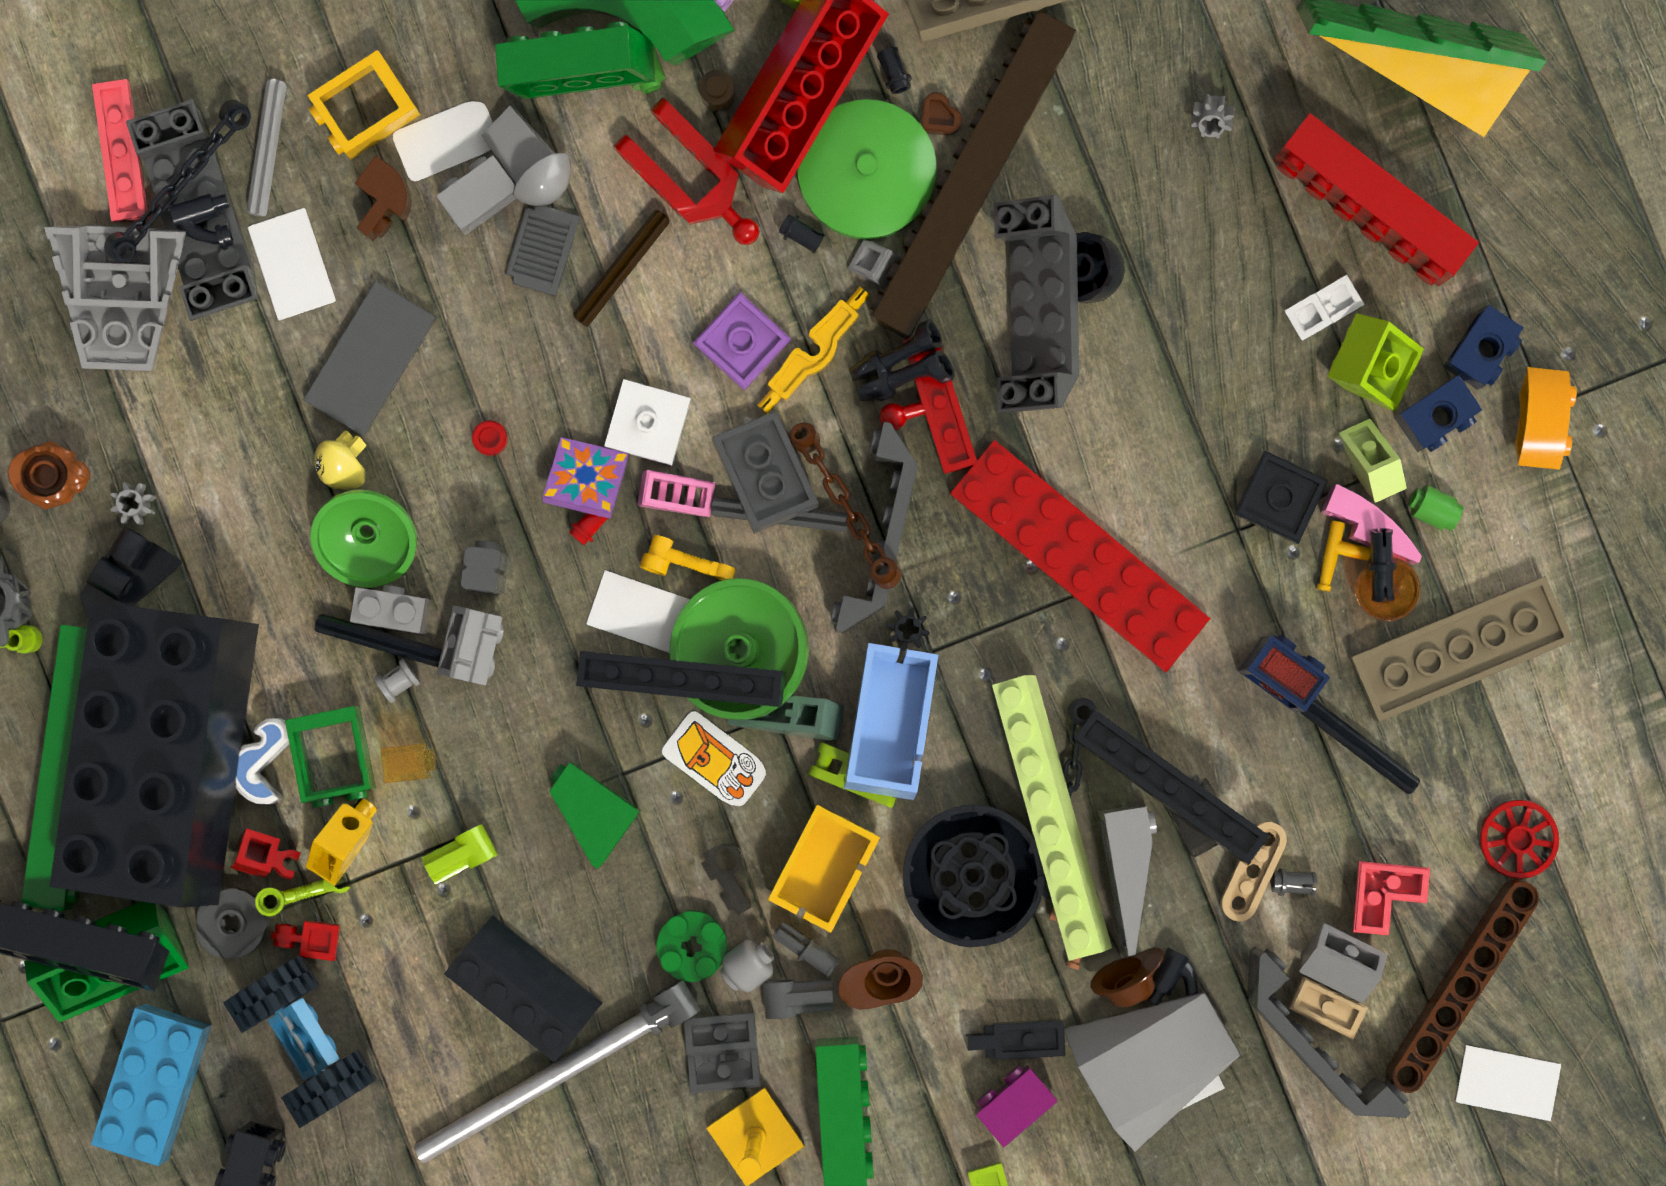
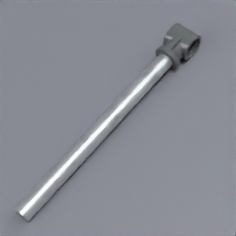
M679 980L653 996L654 1001L651 1003L644 1002L640 1004L639 1009L641 1013L415 1144L414 1150L422 1163L430 1161L648 1032L652 1031L657 1036L663 1032L662 1028L667 1025L673 1028L697 1014L701 1009L684 980Z

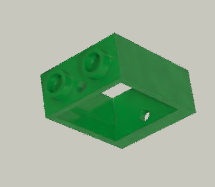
M350 706L285 720L301 803L311 802L312 808L332 805V797L346 795L347 801L368 797L367 790L376 788L360 706ZM351 722L362 782L314 792L303 732Z

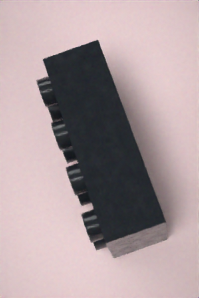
M91 601L49 887L180 908L219 905L259 624Z

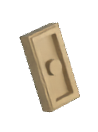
M1304 976L1301 977L1287 1007L1351 1039H1354L1368 1009L1367 1006Z

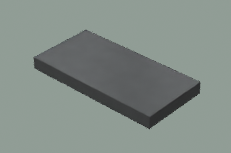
M375 281L303 400L365 437L437 318Z

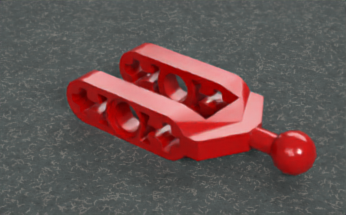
M662 97L650 109V112L719 183L695 204L629 136L624 134L612 147L689 225L723 218L732 227V235L736 242L742 245L754 243L760 233L758 224L750 218H742L732 208L739 174L726 160L713 152L714 147Z

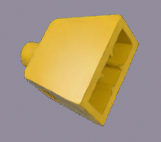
M362 798L357 801L354 807L342 804L314 839L306 868L336 886L368 840L373 825L371 818L376 813L375 806Z

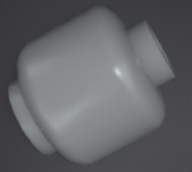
M743 940L723 956L722 977L733 990L751 992L771 978L773 974L771 961L774 960V955L769 947L762 942L758 944L752 940Z

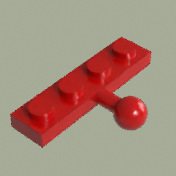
M911 338L902 340V344H904L905 342H907V341L910 340ZM939 347L932 351L922 352L907 358L908 363L911 365L936 351L943 352L942 348ZM932 377L914 379L920 398L919 402L903 407L897 403H889L881 409L879 414L881 425L883 426L884 422L891 423L895 431L901 429L907 420L925 415L944 475L978 464L952 380L947 383H940Z

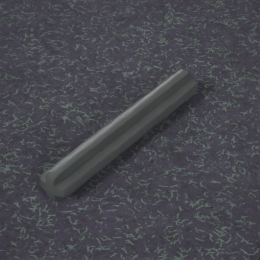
M713 498L711 514L713 516L747 520L738 499ZM813 509L779 524L846 532L848 530L846 525L848 514Z

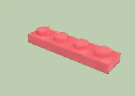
M127 79L92 84L111 221L113 223L139 220L148 210L141 158L135 152L126 123L127 120L135 118L130 82Z

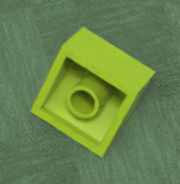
M1356 313L1346 332L1339 352L1332 362L1327 377L1345 390L1396 412L1424 348L1389 321Z

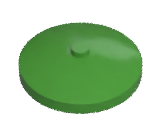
M863 99L846 102L833 108L797 172L803 199L812 214L823 225L849 238L873 240L885 238L902 231L920 216L927 201L932 196L937 166L931 140L922 125L912 115L891 103Z
M736 578L711 584L688 601L674 624L669 651L670 660L784 671L786 675L783 705L796 691L804 676L808 662L809 642L807 630L799 611L783 593L762 582ZM688 698L701 710L711 715L731 720L754 719L779 708Z

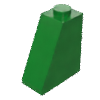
M569 762L567 767L560 764L549 780L554 784L549 792L591 865L599 869L641 810L574 762Z

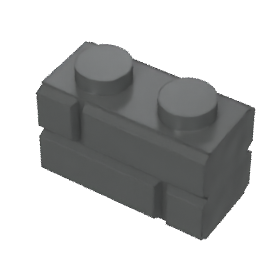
M475 540V547L469 546L465 548L463 565L466 566V569L462 570L460 586L466 590L496 595L504 593L506 577L503 576V573L507 572L509 556L500 551L501 545L495 542Z

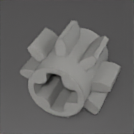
M1206 94L1202 104L1194 102V115H1192L1191 126H1199L1201 137L1207 136L1219 139L1224 129L1227 131L1232 130V118L1234 117L1235 107L1227 106L1225 96L1219 97Z
M124 482L123 491L119 494H111L116 499V506L110 510L114 513L123 514L121 523L128 524L133 517L137 524L143 525V516L155 514L150 509V502L155 500L156 496L144 494L146 485L139 483L135 490H133L129 483ZM130 498L135 499L139 503L137 509H133L127 504Z

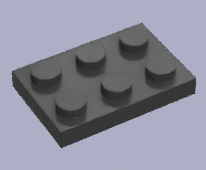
M777 411L712 437L713 445L754 534L818 508L819 503Z

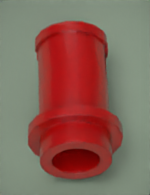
M585 513L576 524L574 522L570 524L572 529L569 533L585 546L588 541L591 543L594 541L592 536L608 518Z

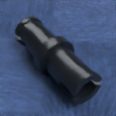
M1377 528L1370 530L1371 560L1368 561V570L1372 571L1371 600L1375 602H1384V598H1387L1388 602L1395 600L1393 570L1397 569L1396 560L1393 559V529L1380 528V532H1378Z

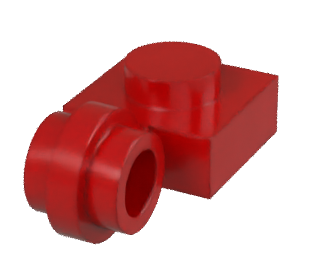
M305 920L303 932L300 934L296 932L297 926L277 923L275 930H271L270 938L274 939L273 946L294 948L295 942L301 943L299 956L335 961L341 925Z

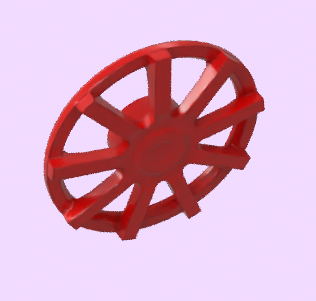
M1511 800L1498 805L1485 817L1480 832L1479 845L1486 861L1495 871L1510 878L1526 879L1542 873L1552 864L1559 848V831L1553 817L1542 806L1527 800ZM1526 806L1521 824L1516 823L1511 807ZM1533 809H1535L1546 820L1529 828L1528 822ZM1503 810L1508 818L1509 828H1505L1493 821ZM1549 825L1551 826L1553 842L1535 838V833ZM1489 826L1503 833L1504 838L1487 842ZM1505 845L1507 849L1495 861L1488 848ZM1534 845L1552 848L1545 862L1532 850ZM1512 853L1516 854V872L1508 871L1502 867ZM1527 853L1537 864L1538 868L1524 873L1523 854Z

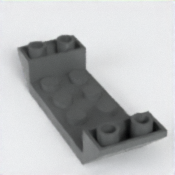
M193 99L126 121L135 152L144 161L155 197L162 188L169 185L175 179L188 158L195 151L200 150L211 137ZM213 143L209 146L206 152H208L209 149L214 145ZM216 151L211 155L209 162L197 177L190 180L179 192L178 198L172 204L175 205L209 193L213 198L226 194L230 204L229 208L218 211V217L196 224L198 227L210 231H216V225H228L234 240V245L229 246L228 250L224 251L221 245L201 242L185 236L178 265L183 286H180L179 289L190 321L258 299L255 271ZM196 158L188 168L194 172L202 162ZM182 178L175 187H177L183 181L184 178ZM165 193L157 204H160L163 208L171 197ZM168 209L161 215L164 226L167 229L178 230L173 222L170 209Z
M1057 195L994 203V237L1010 241L1012 376L997 378L998 413L1062 408L1079 377L1077 235Z
M884 422L882 430L875 429L870 453L876 454L875 463L902 469V471L894 470L889 493L896 494L894 506L886 505L882 527L888 529L886 540H878V544L882 547L886 556L896 561L917 464L892 424ZM877 550L875 553L874 561L881 558ZM889 567L881 568L879 575L886 574ZM870 576L866 596H871L872 601L845 595L843 596L842 603L835 601L830 622L837 625L836 632L843 634L883 609L886 605L889 589L880 588Z
M1253 947L1249 951L1247 996L1249 1004L1340 1104L1356 1116L1407 1118L1411 1112L1404 1104L1409 1100L1394 1084L1392 1085L1388 1080L1382 1083L1373 1077L1363 1088L1359 1089L1343 1073L1339 1076L1337 1075L1335 1070L1339 1066L1325 1051H1322L1319 1047L1314 1049L1310 1045L1314 1038L1301 1024H1298L1295 1020L1290 1023L1286 1019L1290 1012L1272 994L1289 980L1283 972L1287 966L1273 951L1271 952L1268 949L1262 951Z

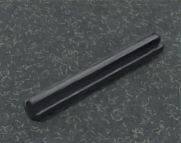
M319 614L315 622L314 630L318 633L434 667L439 665L442 653L441 648L325 614Z
M1314 699L1306 712H1301L1302 715L1406 794L1413 793L1419 786L1420 779L1317 700Z

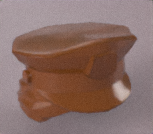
M48 441L18 453L9 465L8 477L10 484L20 494V497L46 510L71 502L75 493H80L85 489L90 479V471L85 463L77 461L75 452L52 441Z

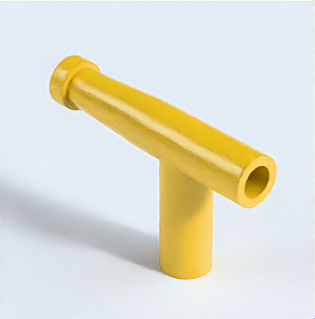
M1331 521L1317 590L1331 591L1330 583L1338 555L1368 561L1370 558L1371 547L1342 541L1345 523Z

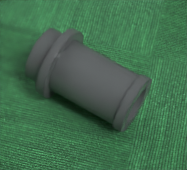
M1279 868L1278 871H1274L1270 880L1271 891L1277 892L1278 896H1284L1285 893L1315 895L1317 888L1313 887V884L1317 885V875L1315 872H1286L1285 868Z

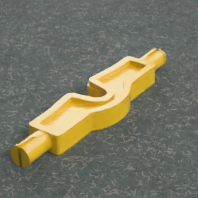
M859 286L847 302L839 300L832 310L809 331L810 339L820 348L818 355L810 356L800 348H795L780 370L769 381L770 391L757 404L761 410L763 409L766 414H769L781 398L787 401L808 376L819 373L829 365L836 353L837 342L858 319L859 315L856 311L870 297L866 291L864 292L863 288Z

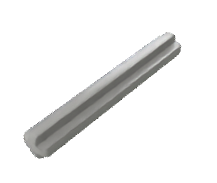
M268 79L266 81L247 204V212L254 216H266L286 93V83L278 79Z

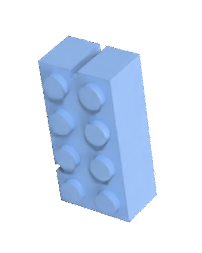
M868 643L861 676L844 789L914 800L918 792L922 765L920 760L924 752L938 654L907 649L902 664L896 663L900 648Z

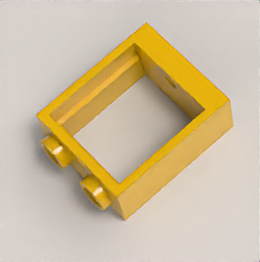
M378 50L307 95L313 103L308 109L319 126L326 123L332 132L327 137L338 155L345 152L350 160L421 115ZM375 70L399 108L348 141L324 102Z

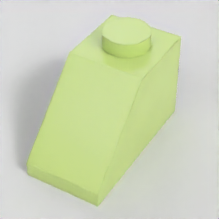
M1371 419L1339 432L1340 440L1360 483L1375 503L1407 489L1399 456Z

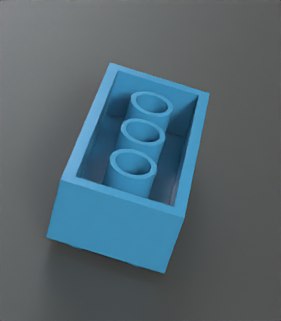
M148 1004L136 1007L91 1145L156 1166H160L169 1160L212 1025Z

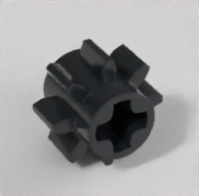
M912 607L907 616H902L896 610L897 623L886 624V627L895 631V635L889 640L890 643L899 639L903 642L902 651H905L908 643L911 642L920 648L921 643L917 638L920 635L926 636L930 634L929 631L921 628V623L927 617L923 616L919 619L913 617L914 608ZM906 620H912L913 627L918 628V633L911 634L909 639L903 638V632L898 630V625H904Z

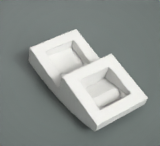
M1345 275L1285 310V313L1303 341L1364 306L1365 303L1349 276Z

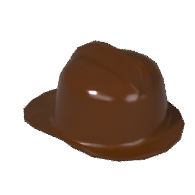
M1153 947L1136 955L1112 961L1094 975L1090 988L1094 994L1106 996L1112 1004L1120 1008L1130 1007L1145 1001L1153 994L1155 984L1152 974L1161 964L1164 953L1160 948Z
M883 949L876 951L868 960L857 963L847 969L838 982V993L842 1001L849 1007L859 1010L872 1009L910 1000L921 989L923 975L919 966L901 952L893 949Z

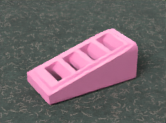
M646 470L642 473L637 506L710 517L715 482ZM653 481L659 482L656 500L651 499ZM668 483L673 484L671 502L665 501ZM682 485L688 486L685 505L679 504ZM696 488H702L699 507H693Z

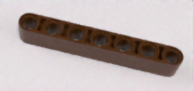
M1510 880L1501 887L1392 1057L1386 1069V1077L1400 1091L1413 1093L1422 1087L1536 909L1539 902V893L1537 888L1531 883L1521 880ZM1522 887L1526 892V900L1522 905L1516 906L1513 903L1512 894L1516 888ZM1499 917H1504L1507 921V929L1502 935L1497 936L1493 930L1494 921ZM1480 947L1487 948V961L1482 965H1477L1474 960L1475 951ZM1466 976L1470 983L1469 989L1466 993L1458 995L1455 990V983L1460 977ZM1447 1006L1451 1012L1450 1019L1444 1024H1438L1436 1013L1441 1007ZM1424 1036H1429L1432 1041L1431 1049L1425 1054H1419L1417 1051L1418 1040ZM1405 1066H1410L1413 1071L1411 1080L1405 1084H1400L1397 1079L1399 1070Z

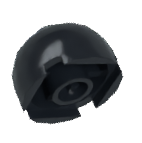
M1089 232L1077 233L1078 302L1088 304L1104 301L1117 291L1123 281L1125 273L1124 259L1118 246L1110 239Z

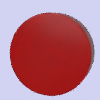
M487 420L479 423L474 428L472 443L481 454L496 456L506 448L508 434L501 424L496 421Z

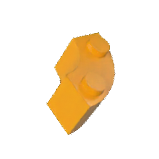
M1527 367L1519 393V422L1514 442L1519 466L1560 470L1563 456L1570 455L1572 448V437L1568 435L1570 407L1575 405L1577 389L1576 386H1571L1569 371Z

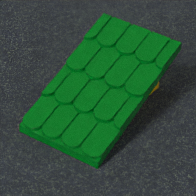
M1302 0L1297 7V11L1308 34L1322 37L1485 137L1529 71L1540 72L1547 62L1525 34L1472 21L1470 25L1427 14H1419L1415 17L1364 3L1356 7L1332 0Z

